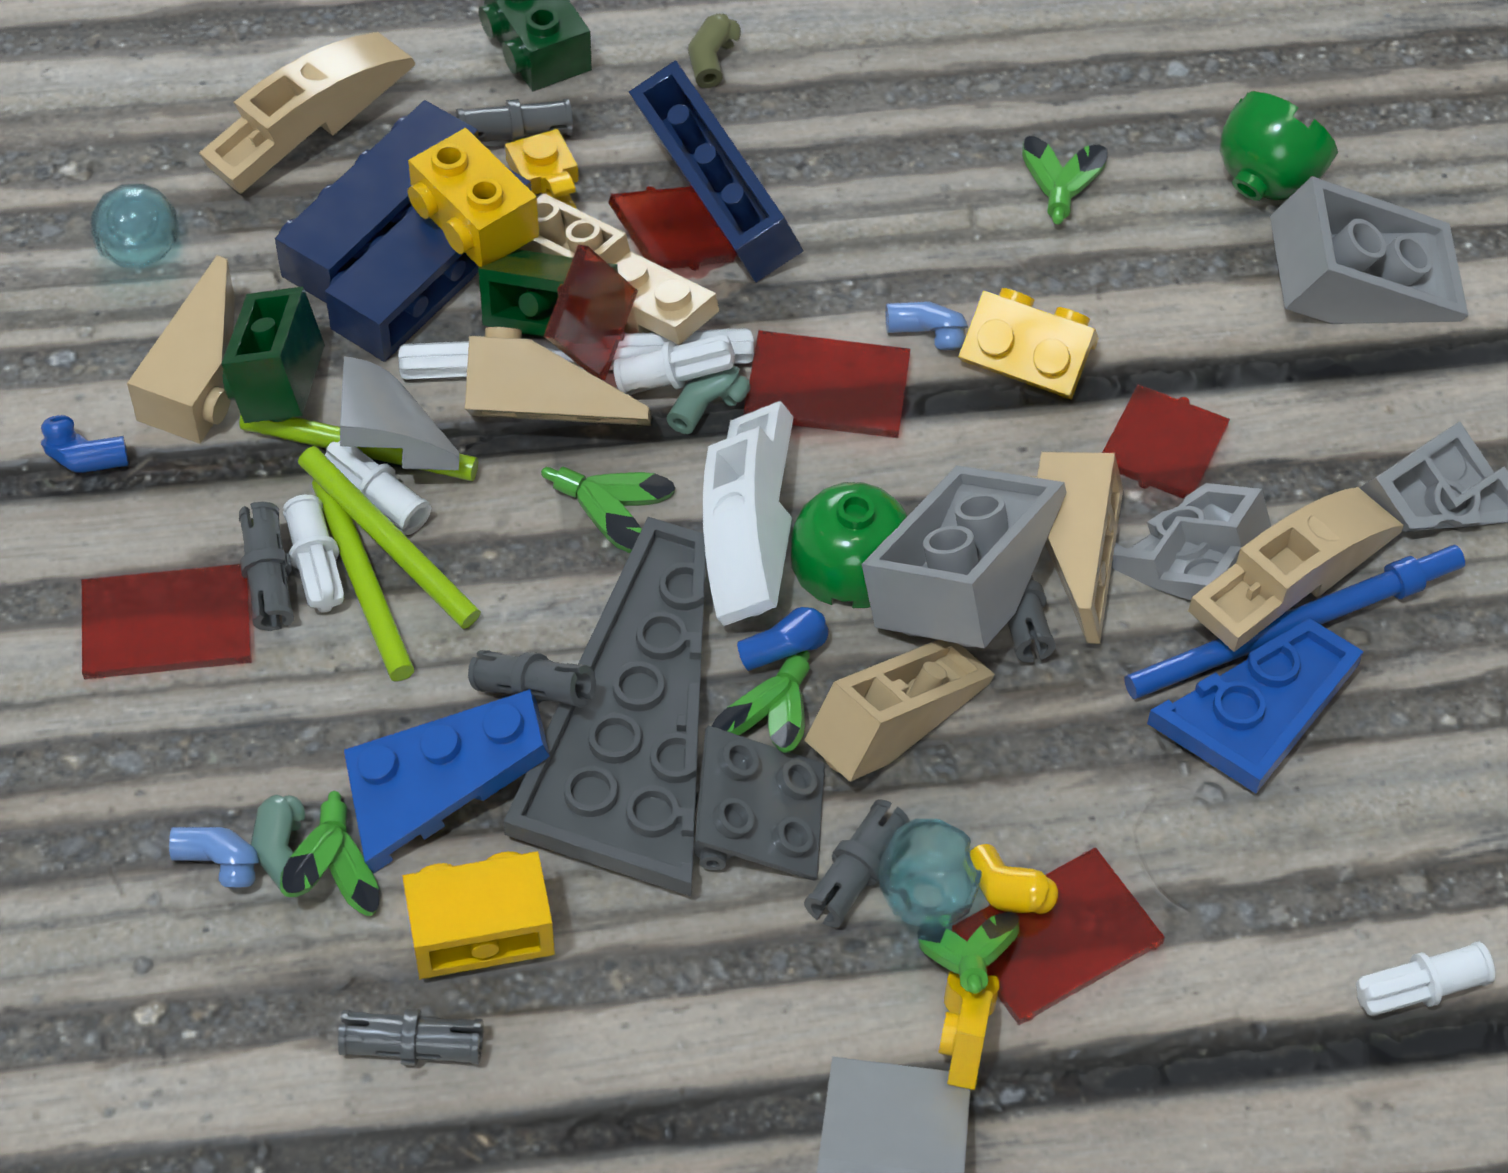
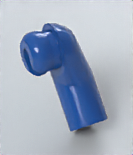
M66 415L49 417L41 425L44 439L40 443L45 454L72 472L85 473L129 466L124 436L88 441L80 434L75 433L74 421Z
M796 608L771 629L738 641V652L743 665L748 671L805 650L818 649L826 642L829 634L824 615L814 608Z

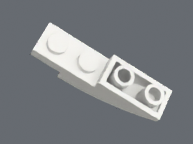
M781 401L731 420L727 439L708 446L703 485V532L711 594L716 617L723 626L750 616L761 615L767 610L777 607L792 521L791 515L779 502L794 417Z

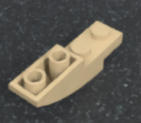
M379 32L357 35L330 43L281 67L235 100L234 104L242 117L200 151L199 154L209 169L238 193L242 194L320 126L332 136L335 135L416 64L410 55Z
M545 193L537 198L539 237L520 247V249L618 264L621 322L614 325L628 334L651 333L653 331L680 345L719 312L716 293L631 252L626 233Z
M1359 487L1344 489L1327 495L1288 515L1240 548L1236 564L1192 596L1188 612L1235 652L1309 593L1318 598L1399 535L1404 525Z

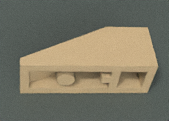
M218 255L214 258L127 382L136 421L201 444L213 424L217 425L223 421L231 402L224 390L223 368L221 365L233 333L235 304L233 285L226 258Z
M485 328V337L469 336L465 410L471 416L651 426L652 413L648 406L531 339H521L522 331L519 329Z
M1041 452L1037 476L1030 477L1065 482L1066 495L1045 545L1087 643L1100 644L1123 494L1115 453Z
M936 640L834 681L804 741L825 759L829 767L841 773L851 782L892 763L987 687L995 674L958 643Z

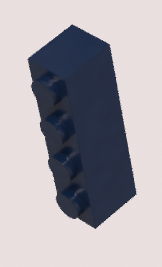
M676 60L628 91L647 123L755 283L804 251L779 208Z
M426 100L421 102L407 116L399 118L385 137L373 148L362 152L347 172L335 183L324 187L317 199L296 219L289 220L281 228L279 234L275 237L281 277L298 287L304 286L306 292L326 303L325 290L332 279L338 273L347 271L367 252L371 243L377 237L386 235L405 217L407 211L412 206L408 197V188L411 187L408 160L464 128H467L479 140L478 129Z
M510 170L531 190V181ZM411 206L399 223L386 235L377 237L359 260L347 271L338 273L325 290L330 329L381 361L386 362L400 346L407 342L479 273L478 268L480 267L466 253H457L448 243L443 230L430 217L427 219L422 218L414 207Z

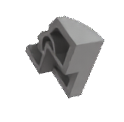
M344 356L340 446L402 448L403 469L459 470V451L396 377L374 363Z
M1461 422L1451 426L1359 487L1404 525L1402 529L1404 532L1508 522V471L1505 466L1495 472L1493 471Z
M1205 483L1187 495L1179 506L1163 511L1147 521L1150 535L1130 548H1124L1115 542L1111 568L1156 590L1191 600L1192 596L1236 564L1240 548L1271 527L1262 489Z

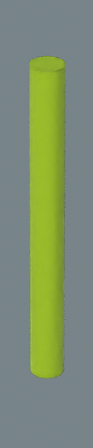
M240 415L239 426L241 430L321 448H327L330 443L340 441L339 426L298 417H292L283 422H271L268 420L244 423ZM357 447L371 459L402 466V448ZM459 454V470H419L474 481L479 460L477 457Z
M316 446L306 449L301 454L298 464L462 629L470 627L479 618L481 611Z
M313 480V490L315 495L322 501L324 517L333 539L338 544L339 554L389 677L392 681H403L412 676L414 667L353 519Z

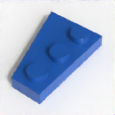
M1308 618L1251 651L1246 661L1220 676L1215 672L1196 684L1194 691L1174 703L1167 700L1151 709L1147 724L1252 792L1257 793L1359 666L1364 651Z
M531 690L344 750L366 865L374 874L393 861L391 853L418 835H421L425 840L445 827L442 819L473 799L484 801L550 757L538 703Z

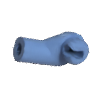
M932 302L886 304L885 320L887 333L935 331L934 344L937 349L958 350L962 348L965 340L964 329L968 328L967 321L962 313Z
M222 827L171 828L169 852L172 861H213L220 864L219 882L223 887H250L255 882L254 864L259 863L256 849L232 830Z

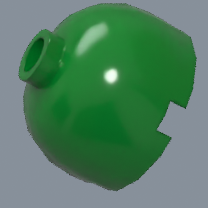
M1251 91L1243 99L1241 97L1232 109L1220 138L1219 150L1226 170L1234 178L1232 185L1239 193L1255 201H1260L1262 197L1272 200H1287L1312 176L1322 179L1338 154L1335 140L1323 125L1314 119L1308 128L1301 121L1293 117L1299 107L1270 93Z
M842 482L819 492L803 506L791 536V568L801 587L817 600L832 605V599L834 598L840 601H853L852 608L871 607L862 563L908 516L903 506L882 488L864 482Z

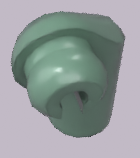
M733 366L730 370L689 380L666 417L668 424L672 429L682 434L692 433L709 403L720 396L727 405H736L737 402H741L748 394L750 381L739 374L740 368Z
M276 794L267 798L257 809L251 846L256 849L260 865L280 889L281 872L289 857L294 853L288 845L292 831H296L301 827L300 821L305 819V809L297 797L291 795L282 797Z

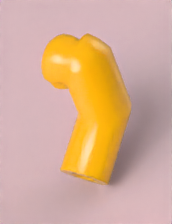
M990 844L976 846L967 855L966 864L986 900L994 908L1013 913L1034 912L1043 914L1049 912L1057 903V885L1052 879L1047 878L1042 871L1032 868L1006 866L996 848Z

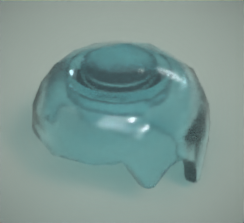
M144 183L121 184L102 195L92 211L90 227L94 245L100 256L105 257L120 267L146 268L163 259L180 237L179 222L174 206L159 189Z
M915 818L895 830L882 854L878 881L881 893L894 915L900 916L903 922L919 928L948 927L969 914L979 890L978 885L981 882L982 872L977 870L970 856L971 840L964 831L941 819Z

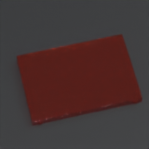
M758 330L749 380L750 390L746 396L744 415L781 401L793 415L792 425L898 438L911 349Z
M240 564L81 579L82 675L84 680L252 663L248 579L242 577Z
M1096 847L1083 852L1075 859L1045 874L1047 878L1052 879L1057 885V903L1049 912L1043 914L1034 912L1016 913L1019 919L1020 932L1006 950L991 964L987 965L988 976H997L999 980L998 998L1018 1025L1031 1021L1036 1015L1147 952L1156 950L1164 943V935ZM989 905L975 914L959 920L952 926L951 931L968 942L972 934L982 923L992 916L1005 913V911H1000Z

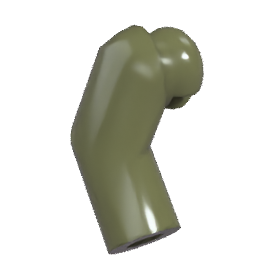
M717 13L707 17L688 45V54L697 85L702 88L715 87L722 81L723 74L717 52L720 47L724 49L733 48L734 43L732 39L739 41L741 36V28L738 22L729 19L724 13Z

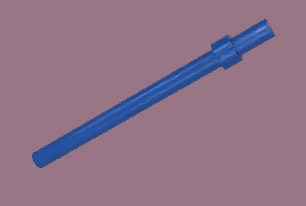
M1451 545L1419 559L1407 556L1387 564L1384 567V573L1286 611L1235 652L1220 639H1216L1126 675L1124 677L1126 689L1133 699H1138L1245 656L1308 618L1322 625L1391 596L1397 599L1406 598L1423 591L1426 588V582L1463 568L1465 566L1464 554L1457 545Z

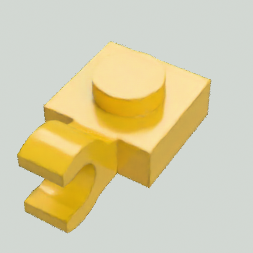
M558 129L505 144L506 161L510 169L531 181V191L534 194L545 193L577 209L570 194L576 192L574 183L579 182L578 165Z
M952 971L948 974L944 1004L950 1012H946L938 1052L952 1056L947 1085L975 1090L987 1021L994 1012L999 990L997 976L989 975L987 986L979 993L973 994L961 986L959 974Z

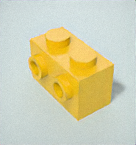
M467 128L460 130L408 160L411 187L408 188V197L412 206L422 218L427 219L430 217L443 230L448 243L457 253H466L479 267L499 260L539 237L537 196Z
M513 851L500 852L490 856L485 861L457 866L438 863L424 867L417 873L402 875L419 980L555 955L553 923L538 851L524 854Z

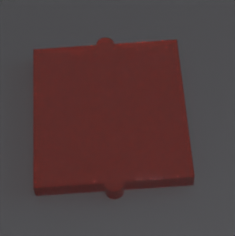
M648 186L645 191L611 194L608 204L645 259L668 270L689 267L694 271L699 270L700 266L734 262L736 257L735 251L691 186L657 190L652 186Z
M578 244L564 284L558 287L559 297L544 337L585 371L601 380H606L619 341H623L625 338L624 328L638 290L589 246Z
M1138 384L1102 453H1115L1120 475L1138 481L1139 487L1146 489L1151 486L1185 499L1187 495L1198 488L1228 428L1230 419L1189 404L1190 400L1187 397L1176 399Z

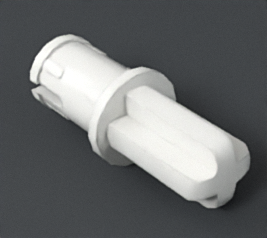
M718 335L679 346L669 341L663 344L661 350L625 359H616L613 364L614 377L618 389L629 396L668 385L679 389L684 387L686 380L730 370L735 362V353L732 343L726 335Z
M340 441L332 442L328 445L325 456L405 535L415 533L424 525L431 512L430 503L424 498H420L395 478V470L388 464L378 465L357 447L340 446Z
M304 494L289 499L283 506L284 519L287 521L293 544L289 551L291 564L296 569H299L307 604L310 607L318 608L319 612H329L333 606L342 604L344 600V592L335 561L339 555L338 544L332 537H329L322 511V501L314 495Z
M1480 941L1432 957H1428L1423 952L1412 955L1410 963L1360 977L1356 982L1357 999L1360 1006L1371 1016L1421 1002L1428 1007L1440 1004L1442 996L1479 985L1485 986L1494 982L1495 967L1492 956L1487 947Z

